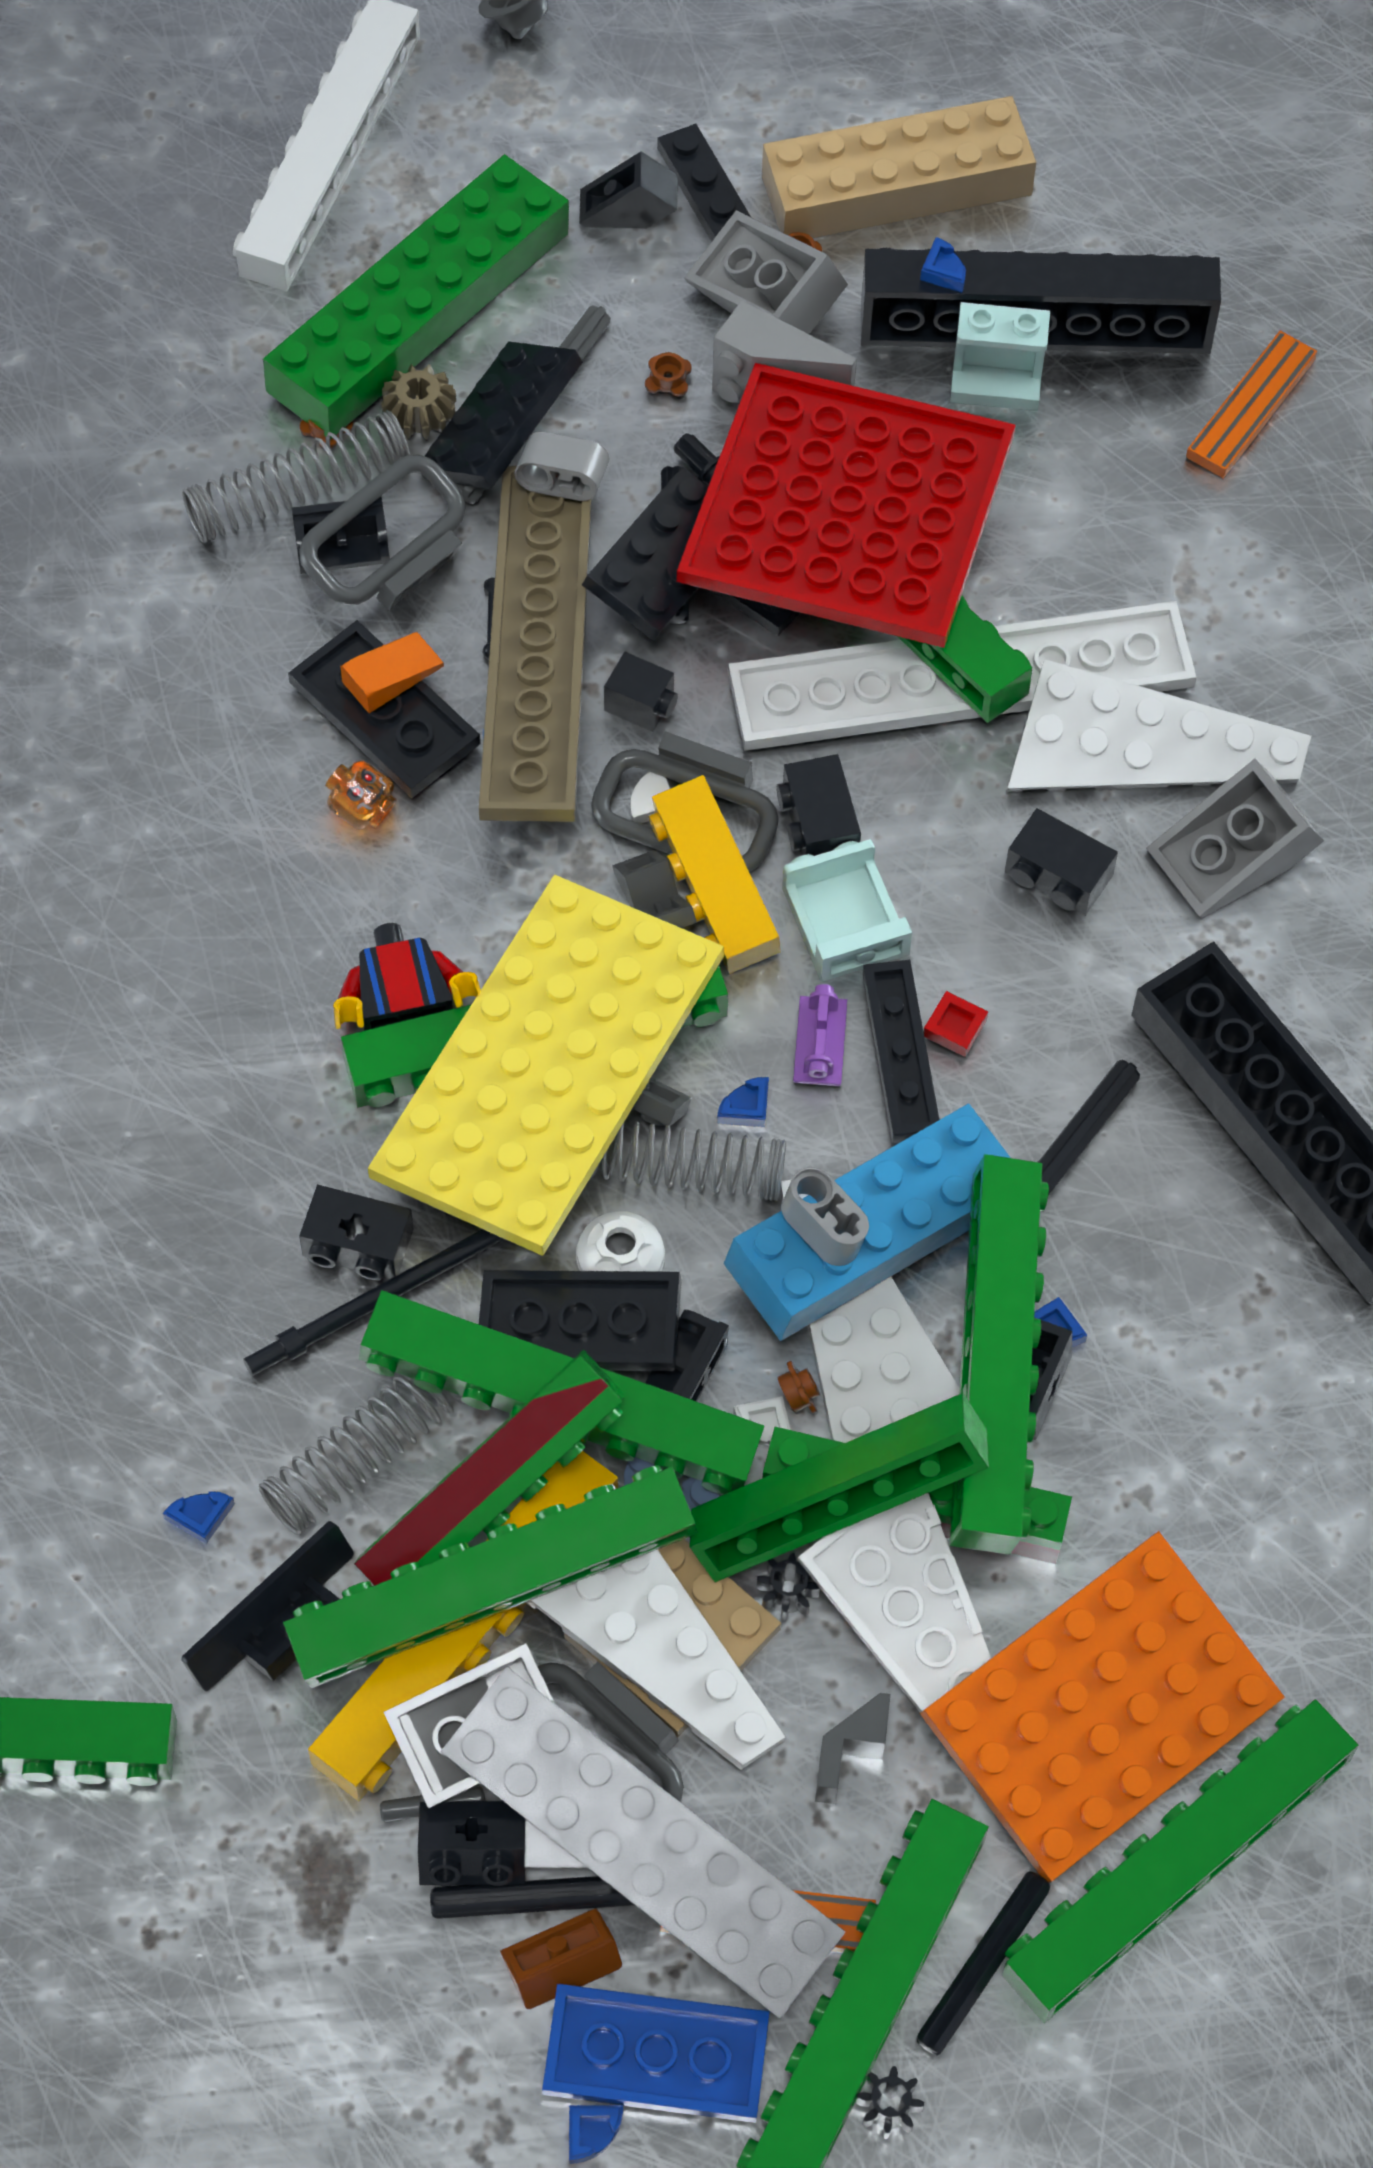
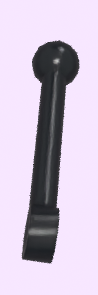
M494 577L488 578L484 582V592L488 596L487 644L484 645L482 653L487 660H489Z

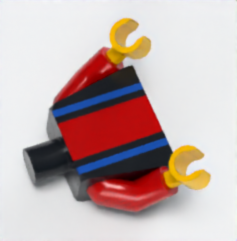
M382 924L373 932L376 947L366 948L359 952L360 965L349 970L338 999L333 1004L335 1028L341 1029V1024L350 1021L356 1022L358 1028H363L365 1031L453 1009L451 994L453 995L455 1006L457 1008L463 1006V998L480 995L477 975L472 972H463L441 951H431L427 940L419 937L404 941L399 924Z

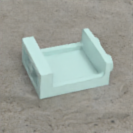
M961 302L950 403L1038 411L1042 369L1048 343L1050 311Z
M871 839L859 843L856 841L845 842L832 851L816 856L811 854L802 855L783 867L782 889L821 982L862 970L863 965L889 962L910 955L911 928L906 917L898 918L875 864V846Z

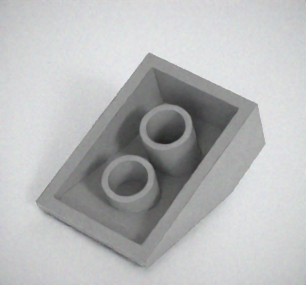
M737 210L684 277L687 283L731 314L743 300L809 335L848 285L827 254Z
M743 300L714 336L712 390L728 402L740 404L755 363L855 386L856 358Z
M1254 758L1146 847V849L1202 919L1285 873L1324 842V840L1271 773Z
M527 1643L384 1711L385 1717L428 1809L480 1785L478 1781L440 1751L506 1666L555 1704Z

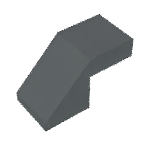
M652 850L612 865L614 874L630 907L680 928L697 923L692 905L678 894L668 859L659 852Z
M879 1693L823 1735L815 1802L836 1804L842 1755L883 1759L891 1694Z

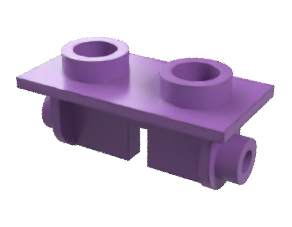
M817 985L815 992H812L810 996H800L793 1083L841 1086L848 999H838V996L834 993V988L830 985Z

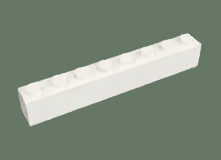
M368 0L364 10L356 12L352 23V32L348 40H343L339 44L332 70L323 74L316 100L313 104L309 103L306 106L300 130L297 135H291L286 144L284 160L280 167H274L271 171L267 186L268 190L262 200L257 199L254 203L250 223L246 231L239 232L235 239L233 256L237 257L239 277L286 292L288 291L420 39L418 9L390 0Z

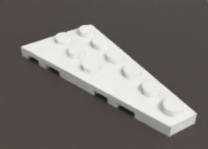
M1044 659L1006 792H1022L1023 790L1036 789L1065 791L1068 788H1095L1096 790L1163 788L1169 785L1211 786V784H1224L1254 758L1271 773L1279 784L1297 783L1301 777L1311 735Z
M791 1180L781 1181L780 1183L782 1202ZM799 1194L802 1199L808 1196L807 1194ZM892 1277L887 1278L808 1325L831 1440L846 1443L959 1395V1386Z
M658 1550L526 1602L533 1609L538 1608L561 1626L565 1634L626 1680L628 1678L649 1695L648 1698L663 1710L666 1708L691 1727V1732L740 1770L784 1742L785 1735Z
M929 1493L824 1536L798 1557L799 1563L919 1712H922L991 1659L982 1634L981 1625L955 1557L952 1556L941 1527L939 1515Z

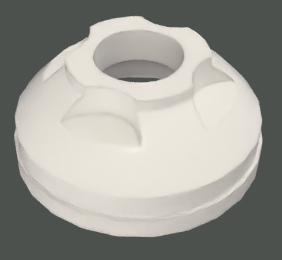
M615 1211L595 1218L586 1226L580 1235L576 1247V1263L578 1271H663L665 1248L660 1233L649 1220L628 1211ZM619 1232L630 1235L635 1241L633 1250L625 1255H617L610 1252L606 1247V1241L611 1235Z

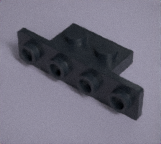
M328 1521L183 1654L181 1660L200 1688L204 1691L210 1690L243 1658L272 1681L297 1660L283 1622L295 1618L293 1611L305 1604L322 1601L325 1606L340 1600L339 1597L323 1586L354 1555L339 1526L332 1521Z

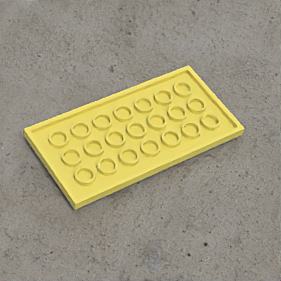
M554 874L480 990V995H477L370 1163L368 1167L369 1178L543 1256L722 961L724 946Z

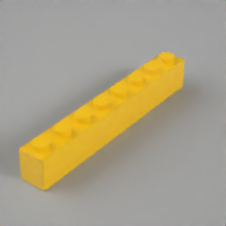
M584 1451L564 1468L557 1461L543 1474L548 1480L547 1484L527 1502L521 1499L509 1513L511 1516L503 1525L516 1523L517 1528L537 1521L535 1515L550 1506L564 1504L567 1509L585 1501L583 1496L595 1488L613 1484L617 1489L618 1477ZM525 1602L384 1659L308 1748L311 1765L358 1802L361 1801L368 1791L373 1794L379 1791L392 1773L390 1765L402 1752L384 1711L486 1663L492 1653L489 1648L501 1634L504 1637H508L517 1628L524 1616L522 1609L527 1603Z

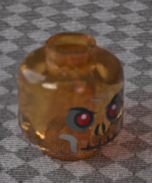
M363 760L353 763L349 768L343 764L339 765L325 785L331 790L327 800L330 811L357 830H363L369 826L376 829L384 821L397 801L392 796L394 792L393 782Z

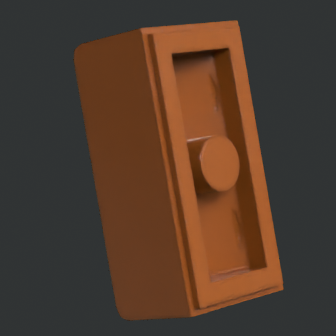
M597 1908L500 1950L518 1994L527 2009H532L554 1999L557 1984L581 1987L622 1967L615 1939Z

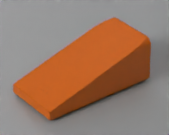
M414 632L359 655L340 667L343 684L365 710L371 713L444 667V662L420 634Z

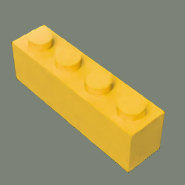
M704 775L652 796L654 814L648 816L652 829L659 842L665 839L668 841L673 853L668 855L667 859L677 882L686 880L692 893L685 896L686 901L692 905L696 921L699 922L704 919L710 935L704 938L724 946L722 961L728 974L781 953L780 938Z

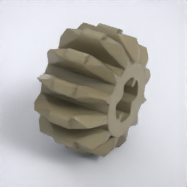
M411 363L408 373L405 374L394 370L392 381L384 382L382 389L383 401L381 402L382 411L386 412L388 410L395 415L402 430L404 429V434L408 440L415 433H421L426 441L431 430L441 433L446 427V422H449L455 413L456 391L453 389V385L449 384V379L446 377L445 372L434 374L430 364L421 371L417 370Z

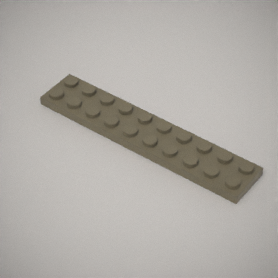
M508 466L502 474L479 796V820L575 822L587 589L582 586V583L588 575L592 499L578 501L529 491L522 487L515 478L514 472L517 466Z

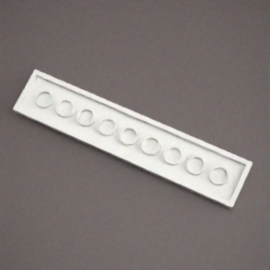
M1177 601L995 626L1000 637L1014 650L1018 649L1024 653L1032 666L1029 694L1001 714L1029 711L1044 659L1159 692L1195 687L1197 676ZM901 640L729 663L728 675L744 751L981 717Z

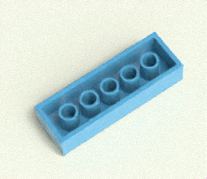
M968 1103L834 1180L861 1208L869 1221L868 1233L857 1257L851 1263L835 1266L822 1260L785 1220L782 1211L733 1238L724 1265L778 1339L782 1341L969 1231L973 1173L983 1155L1011 1157ZM810 1195L803 1198L808 1203H818Z

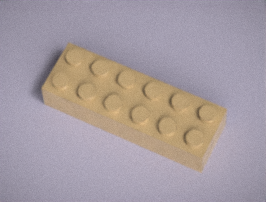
M1013 96L763 144L762 180L779 231L786 235L802 232L810 235L812 238L1031 196L1036 170V160Z

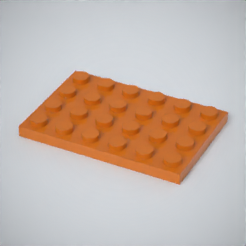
M1158 1531L919 1714L1038 1874L1050 1883L1280 1702L1285 1696L1160 1531Z

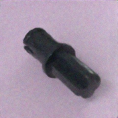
M686 433L674 445V452L698 475V479L709 487L720 456L716 457L694 435Z

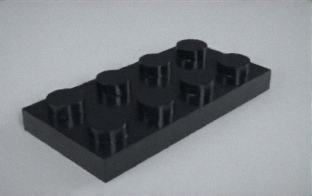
M508 341L483 377L476 383V386L461 407L454 413L452 419L436 441L432 443L425 457L436 462L456 484L492 489L583 363L575 349Z
M684 467L661 490L590 571L582 583L583 587L653 641L699 589V587L677 582V569L708 486Z
M356 620L288 672L289 683L406 794L413 798L481 744L480 734L423 681L418 682L371 713H368L343 684L340 666L384 644Z
M484 1270L479 1325L575 1358L584 1349L600 1368L606 1370L675 1371L682 1279L680 1272Z

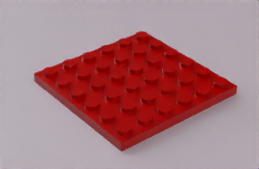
M755 363L677 569V582L944 648L1015 436L1016 425Z

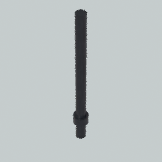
M482 1229L303 1327L296 1329L292 1326L275 1336L277 1341L243 1358L244 1364L251 1376H254L285 1358L290 1362L307 1353V1346L372 1312L381 1290L401 1296L499 1243L504 1238Z

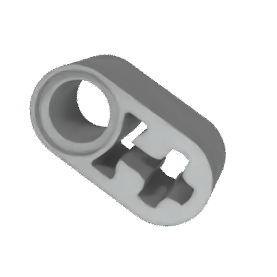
M536 432L529 437L514 474L517 482L529 491L578 501H587L592 499L597 493L609 463V454L603 446L594 441L548 432Z
M807 1167L794 1174L781 1207L785 1220L825 1262L835 1266L851 1263L857 1257L869 1230V1221L866 1214L825 1171L815 1167ZM799 1194L810 1195L818 1203H808Z

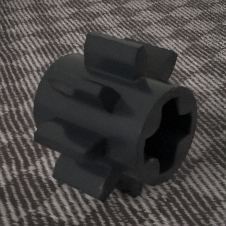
M791 1553L788 1560H783L779 1563L773 1558L768 1560L767 1569L770 1576H757L756 1588L761 1591H769L762 1599V1606L765 1609L773 1606L777 1611L781 1612L783 1621H786L789 1613H794L798 1610L803 1615H808L810 1605L806 1597H819L820 1587L816 1582H808L812 1577L796 1561L795 1553ZM784 1581L794 1582L793 1592L782 1591Z
M892 2066L889 2076L879 2079L876 2074L870 2072L867 2082L868 2086L872 2089V2093L861 2092L857 2094L856 2104L866 2106L869 2110L863 2119L862 2125L864 2128L875 2123L883 2128L884 2139H888L891 2130L899 2126L907 2133H910L914 2125L908 2113L923 2112L925 2103L920 2099H912V2093L917 2087L918 2080L913 2078L905 2082L897 2077L898 2071L896 2066ZM882 2094L888 2099H892L895 2096L901 2098L898 2112L891 2106L884 2110L879 2107Z

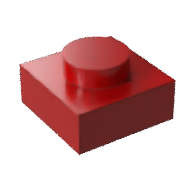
M946 991L924 1027V1037L966 1057L985 1025L989 1011Z

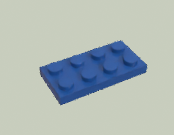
M557 1984L542 2095L756 2123L770 2011Z

